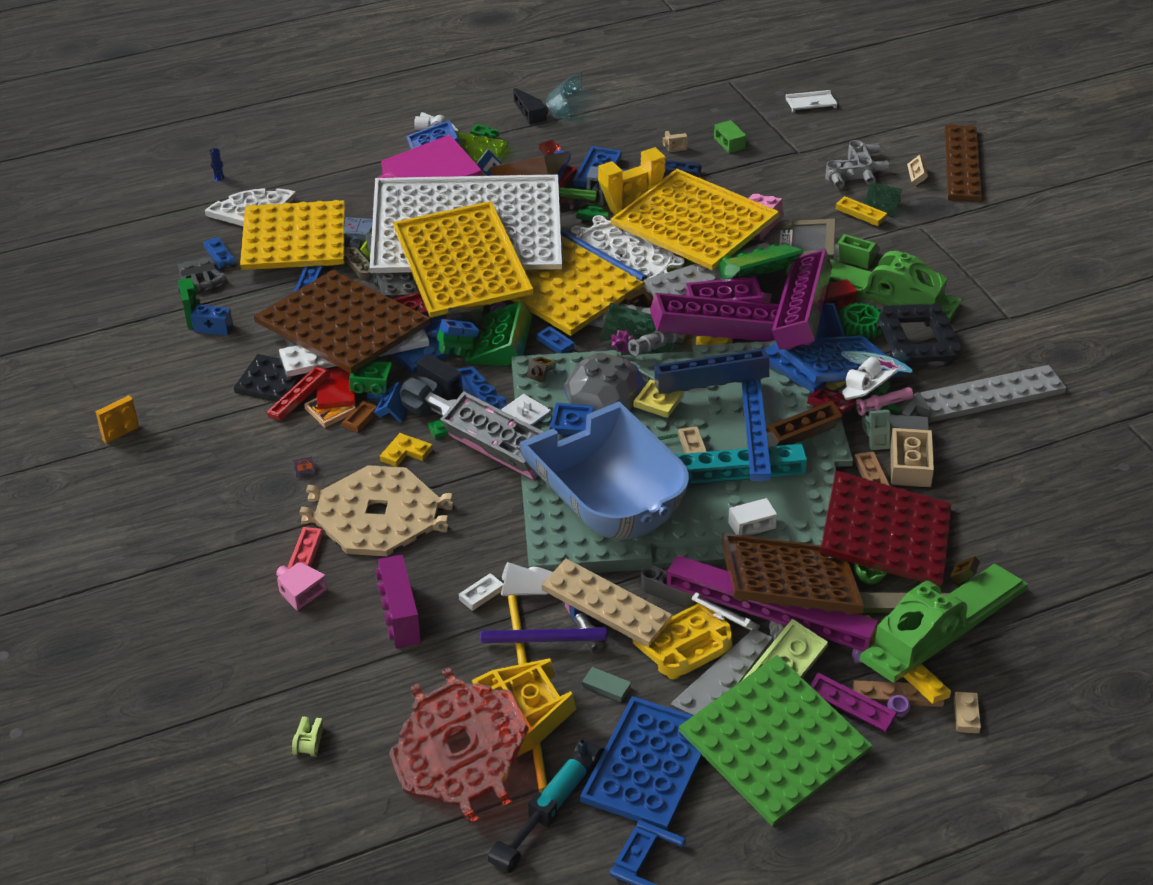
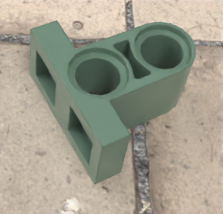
M869 411V415H863L862 417L863 430L869 437V448L871 450L890 449V411Z

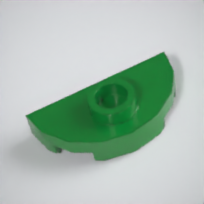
M588 206L587 209L582 211L580 209L576 213V219L592 221L594 216L601 215L606 220H609V215L601 207Z

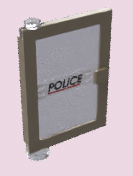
M835 219L782 220L761 241L750 240L739 249L743 250L765 242L770 246L777 243L779 245L787 244L803 249L804 253L802 255L826 249L829 259L840 261L839 244H835Z

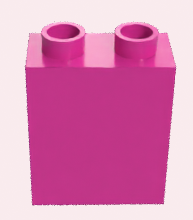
M447 135L382 160L383 175L378 176V178L482 176L481 169L451 135Z

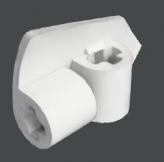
M421 112L420 116L415 117L414 126L415 130L421 131L447 120L442 115L433 117ZM452 124L455 133H458V129Z
M870 357L858 370L851 369L846 376L847 387L842 391V394L846 400L865 396L893 376L897 369L890 371L882 370L881 363L876 358Z
M507 562L502 575L504 584L501 595H547L549 593L542 590V584L553 572L540 567L525 568Z

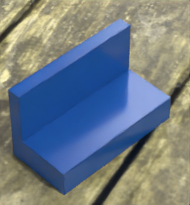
M399 382L389 387L387 393L383 394L374 412L379 418L390 413L399 423L402 422L408 409L402 405L400 396L402 385Z

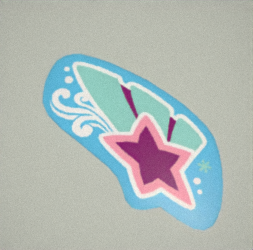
M862 351L841 352L846 359L862 365L868 358L874 357L881 363L882 369L888 371L897 369V372H913L910 367L889 356Z

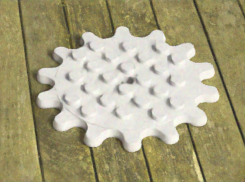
M601 215L593 217L594 225L592 227L574 226L571 228L574 236L629 267L644 273L648 278L668 273V269L682 268L685 263L684 258L675 256L669 250L612 225L611 221L606 220Z

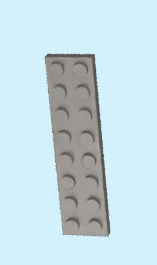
M765 242L736 251L731 256L732 258L738 257L737 255L742 252L753 253L758 248L768 249L770 245ZM694 264L645 279L644 286L654 298L655 293L686 295V283L722 279L718 267L712 271L699 264Z
M1046 365L920 393L930 408L929 423L1063 394L1066 392V386L1052 368Z

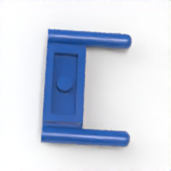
M639 820L616 859L615 865L611 868L609 875L631 885H657L637 876L654 847L657 837L681 847L686 844V839Z

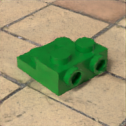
M192 278L178 280L187 328L189 329L193 328L191 314L195 306L201 305L200 298H196V295L199 294L197 284H193Z
M371 361L350 374L349 391H354L355 393L372 392L375 395L387 393L392 362Z

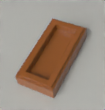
M363 401L342 422V427L359 433L376 415L374 412L377 406Z

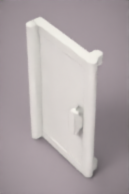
M831 90L786 94V101L792 108V112L800 109L829 106L837 108V102L831 95Z
M697 592L692 597L693 601L716 612L713 615L721 620L727 618L749 630H758L760 625L748 618H744L713 601L701 598Z

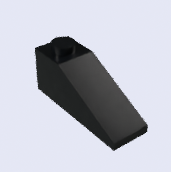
M517 88L513 89L514 103L529 124L547 121L546 114H548V108L540 99Z

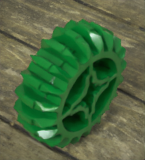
M855 302L854 305L848 304V306H844L838 314L846 336H864L868 340H875V337H880V334L883 333L882 329L876 328V323L881 313V309L876 308V305L870 306L869 303L857 304Z

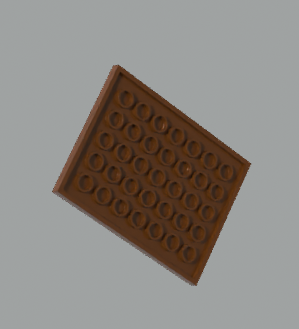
M334 270L329 271L324 276L315 279L310 284L254 315L256 323L351 374L431 324L429 317Z

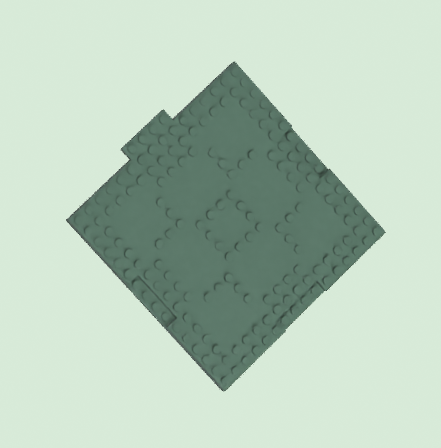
M775 341L692 346V352L641 354L637 356H621V352L610 350L511 357L514 400L525 394L550 409L551 413L533 425L546 432L550 430L555 404H570L563 390L565 382L575 366L592 354L605 353L621 357L633 364L640 365L642 370L655 377L654 365L763 348L767 349ZM541 356L557 362L555 369L546 373L544 382L527 377L531 359ZM769 367L770 377L761 379L766 430L771 424L813 408V405L807 404L808 396L813 394L812 392ZM641 373L645 384H647L650 379ZM734 382L723 386L715 385L684 391V397L668 418L636 407L631 410V413L674 454L685 453L678 436V429L696 426L707 452L747 448L741 383ZM840 419L833 429L795 443L803 445L807 459L805 474L771 477V480L762 482L743 479L688 484L683 500L673 515L656 530L635 539L616 540L597 534L567 506L539 475L535 480H532L521 474L528 568L540 567L554 572L565 559H568L593 573L642 570L646 566L666 569L670 568L677 555L710 566L726 565L721 542L722 534L736 535L728 523L729 508L765 498L768 499L777 513L776 529L750 535V537L821 545L833 477L836 471L835 467H846L853 464L842 420ZM558 434V441L572 435Z

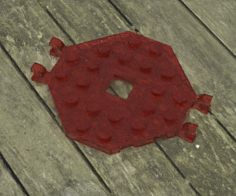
M448 667L442 670L447 684L425 695L418 683L410 687L415 697V702L412 706L413 712L409 720H405L399 733L400 738L396 746L392 747L389 756L402 789L406 794L460 806L464 816L471 823L478 819L471 802L495 790L497 797L500 798L503 805L511 802L504 783L529 728L510 690L502 689L500 691L492 689L491 686L464 683V681L456 679L451 668ZM467 731L471 740L469 746L458 753H451L447 740Z

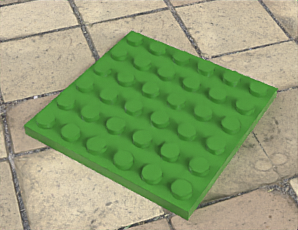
M778 655L682 723L678 730L771 826H774L869 752L872 747L870 742Z

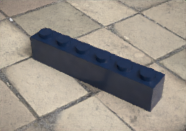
M763 348L654 365L655 386L659 394H670L671 392L689 391L690 389L707 388L708 386H723L734 382L742 383L753 379L761 380L770 377L769 356Z

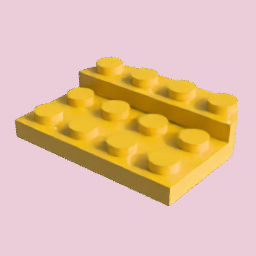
M699 603L672 616L671 621L649 647L633 639V644L658 664V671L667 675L672 680L678 679L680 675L695 670L733 648L730 624L726 620H721L714 616L715 612Z

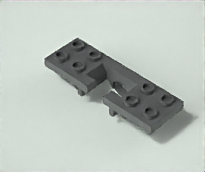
M372 232L366 233V241L370 255ZM412 272L372 273L373 283L379 285L381 294L391 299L418 292Z

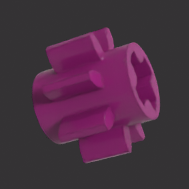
M618 330L617 335L612 334L611 347H615L617 352L627 353L628 343L633 339V335L630 336L627 330Z

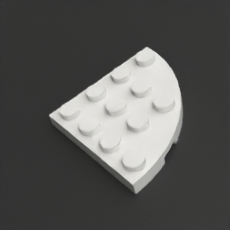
M265 188L243 191L230 195L229 199L223 202H215L205 210V214L214 219L244 226L245 206L290 203L296 197V192L286 189L265 191Z

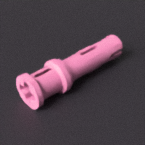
M908 387L881 396L874 394L864 400L857 399L856 409L861 416L869 411H878L883 406L912 399L913 391Z

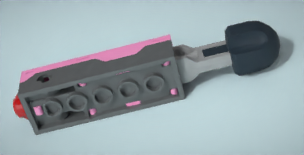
M416 376L404 382L400 390L402 405L409 411L420 417L426 414L432 415L434 412L442 415L440 420L451 437L532 480L536 479L538 474L528 465L521 454L520 442L543 433L542 430L464 391L457 400L447 401L441 398V386L428 378Z

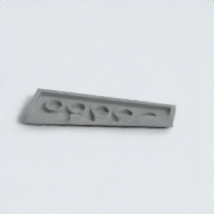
M756 629L751 630L672 701L670 708L694 716L743 680L771 645L772 637Z

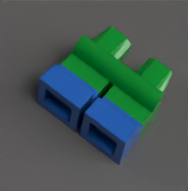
M442 319L437 339L440 342L439 351L442 354L449 355L453 347L455 348L454 353L456 355L465 356L467 349H473L472 341L474 337L478 336V328L472 322Z

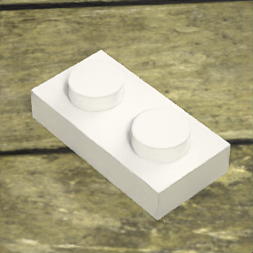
M490 573L459 593V600L473 611L502 592L503 583Z

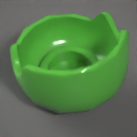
M853 564L855 577L867 585L878 584L887 574V572Z

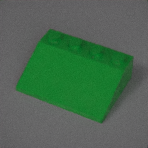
M777 243L769 246L768 249H755L753 253L742 252L737 255L738 257H724L718 264V270L721 279L760 276L786 269L804 251L787 244L779 245Z
M523 301L476 318L475 326L478 328L479 333L477 337L473 338V349H468L466 364L508 366L512 364L511 357L523 356L532 320V315Z

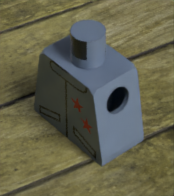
M346 217L344 226L345 245L347 247H356L357 249L361 248L366 241V233L372 232L373 219Z

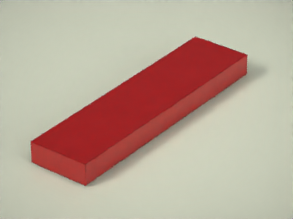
M319 367L312 369L266 412L268 417L282 421L330 376L329 371Z

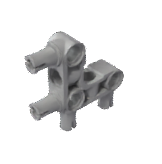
M852 140L849 142L848 160L828 161L825 178L833 182L835 188H842L845 185V180L865 179L867 185H870V183L873 185L876 182L873 173L888 171L889 163L887 160L880 162L872 161L869 154L880 153L878 143L865 145V143L859 140Z

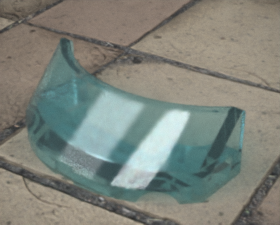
M582 72L568 77L547 95L546 106L554 118L570 119V102L564 97V94L572 95L573 90H582Z

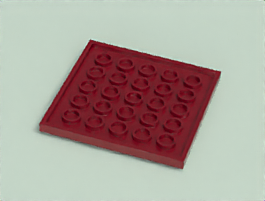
M835 471L819 553L921 583L931 581L941 588L944 578L952 503L848 473Z

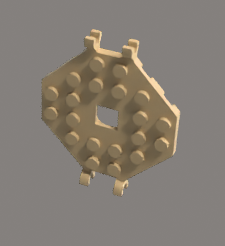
M368 465L323 490H320L317 486L308 485L306 492L309 493L308 502H319L316 512H313L308 507H301L300 515H302L301 524L315 523L318 527H322L326 534L335 543L337 542L346 554L388 556L393 553L395 548L410 544L417 540L416 537L424 532L427 534L436 530L447 533V515H441L437 518L436 515L438 508L452 510V493H445L438 497L407 468ZM375 503L387 505L385 515L366 513L367 508Z

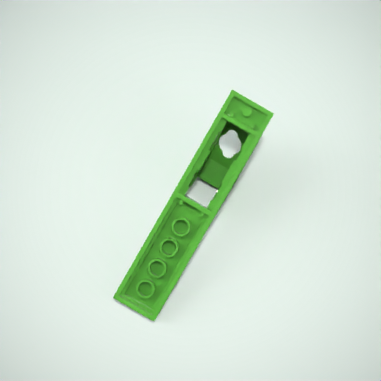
M899 251L885 253L880 259L878 267L872 272L830 260L832 271L828 284L848 279L857 290L858 297L888 306L939 304L949 322L961 305L962 299L945 294L946 277L939 272L936 273L926 266L925 262L908 253ZM790 266L786 269L787 276L790 270ZM882 284L889 285L890 289H885Z
M993 564L945 597L941 595L939 586L931 581H925L909 591L896 608L882 620L877 627L875 644L860 654V661L894 683L1025 592L1028 583L996 564Z

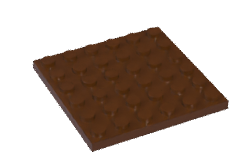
M722 534L721 542L734 599L743 602L749 600L758 601L762 604L775 603L785 607L817 608L827 612L842 611L851 615L855 613L863 614L864 604L849 562L820 554V545Z

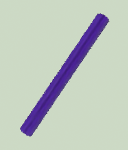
M607 629L480 631L479 639L480 643L607 640Z

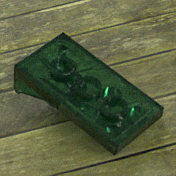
M610 303L599 341L603 343V341L611 340L612 334L617 335L618 330H627L630 336L633 335L634 340H638L640 337L654 333L657 330L651 314ZM666 343L665 346L652 349L651 352L671 353L673 343Z

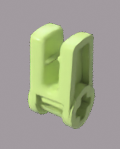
M302 716L292 742L293 755L307 753L310 756H317L323 732L322 718H316L310 732L309 718Z

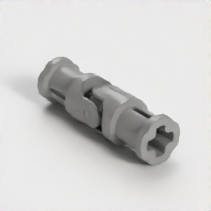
M656 331L649 335H644L638 340L632 339L628 343V350L632 355L637 356L643 351L648 352L652 349L663 347L666 343L676 342L678 333H661Z

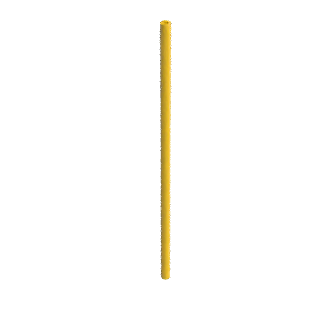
M516 595L508 596L513 630H522ZM524 642L515 643L518 664L527 663ZM539 743L532 751L539 792L542 793L547 786L541 743Z

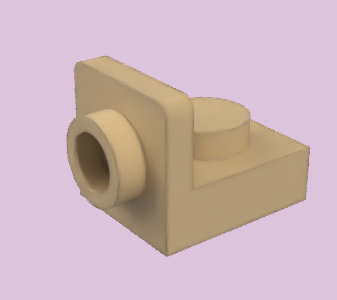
M665 131L663 145L664 147L666 146L668 152L687 150L686 133L670 135L669 131Z

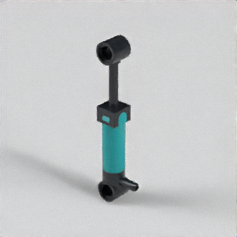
M585 737L581 738L575 747L574 754L542 793L537 792L528 802L529 820L510 843L505 844L502 841H497L492 846L488 855V862L507 873L513 872L521 858V852L516 849L538 823L546 827L551 825L557 817V810L589 770L592 767H596L605 747Z

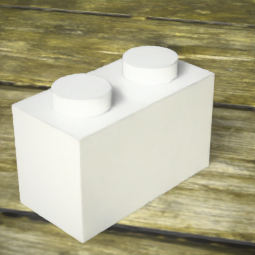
M767 498L729 508L728 523L736 535L750 536L776 529L777 513Z

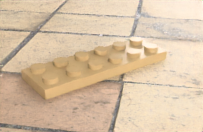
M565 559L542 584L543 591L647 647L652 644L672 619V614L568 559Z

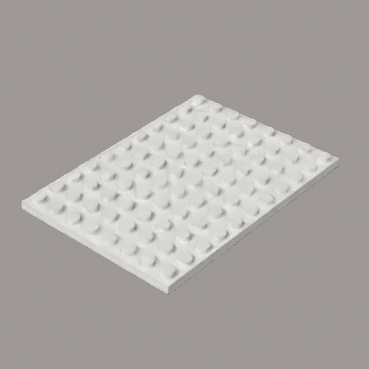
M558 175L375 178L370 273L411 272L393 228V222L492 201L524 270L562 269Z

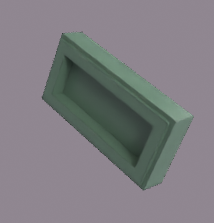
M592 667L583 679L582 687L622 702L631 688V682Z

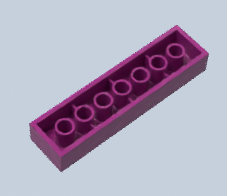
M655 293L650 312L657 332L766 342L775 341L772 329L779 304Z

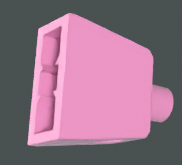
M297 563L290 569L284 565L280 566L276 572L280 593L297 611L327 590L325 575L302 563Z

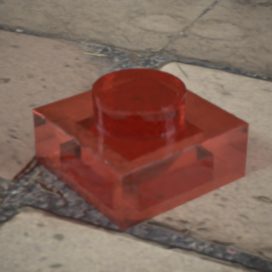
M554 140L539 144V150L545 155L554 154L555 150H561Z

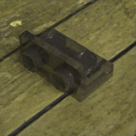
M482 305L448 308V320L472 322L478 328L479 333L485 332L486 329L482 324L484 311Z

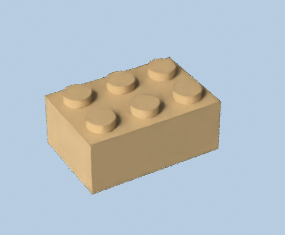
M893 428L890 443L891 485L931 487L934 471L932 431Z

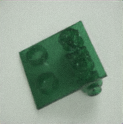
M871 182L863 204L883 211L889 217H893L898 203L901 202L900 196L903 189Z

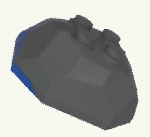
M596 353L585 358L575 366L565 382L563 390L570 404L594 406V411L620 402L631 412L634 408L633 402L646 384L638 367L633 363L615 355Z

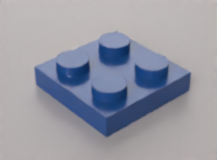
M556 403L550 430L554 428L560 435H574L586 430L587 414L594 412V406Z

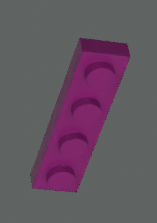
M817 673L810 685L831 706L886 734L897 716L896 711L820 673Z

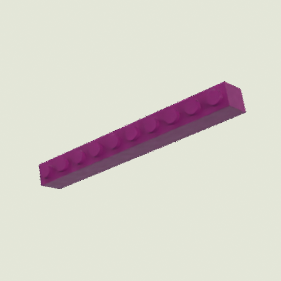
M677 555L667 571V586L692 595L697 592L701 598L785 626L794 619L821 638L863 652L871 647L876 636L878 620L857 613L851 615L842 611L827 612L817 608L785 607L775 603L762 604L758 601L749 600L743 602L734 599L728 571Z

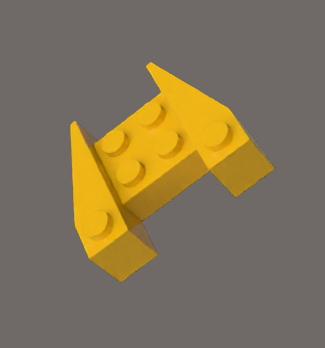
M656 147L641 152V166L624 172L613 161L598 166V181L608 207L614 215L663 179L666 157Z
M550 658L491 670L472 680L476 696L485 711L507 701L516 715V719L500 726L503 741L513 758L534 749L536 745L544 740L576 710L572 692L570 691L559 696L549 679L555 677Z

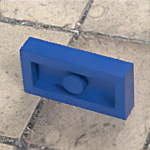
M548 327L537 334V340L556 353L563 354L574 349V342L552 327Z

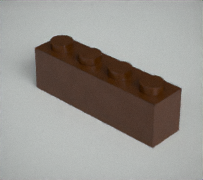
M830 401L771 424L766 430L768 447L793 445L833 429L840 421L842 415L834 402Z

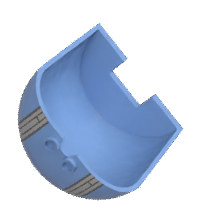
M620 402L587 414L586 430L558 441V432L553 428L520 442L521 454L528 465L592 531L606 538L629 540L656 530L679 507L688 486L689 474L684 463Z

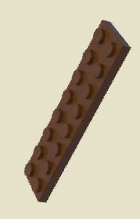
M945 125L948 200L981 202L977 128L972 125Z

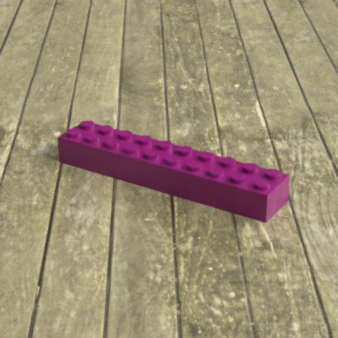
M826 249L801 255L790 266L772 329L779 350H790L797 345H809L815 341L832 271V265Z

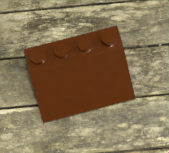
M567 151L492 166V176L557 174L570 153Z

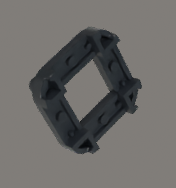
M939 304L884 306L876 323V328L882 329L892 350L889 356L905 363L910 368L913 367L914 363L943 361L945 366L951 365L961 350V344ZM924 322L926 327H931L938 343L910 344L900 323Z

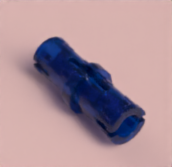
M213 148L209 151L211 156L210 164L211 168H213L214 179L221 181L224 179L223 161H221L220 150Z

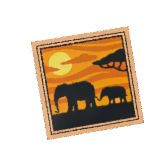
M317 398L304 404L305 409L324 428L348 417L356 409L355 406L318 409Z

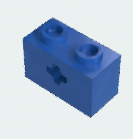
M196 305L191 314L194 332L228 336L233 326L230 308Z

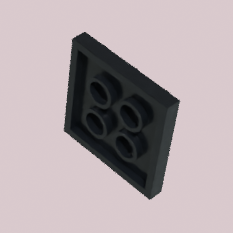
M257 354L234 386V392L278 402L303 378L305 373L287 377L281 358Z

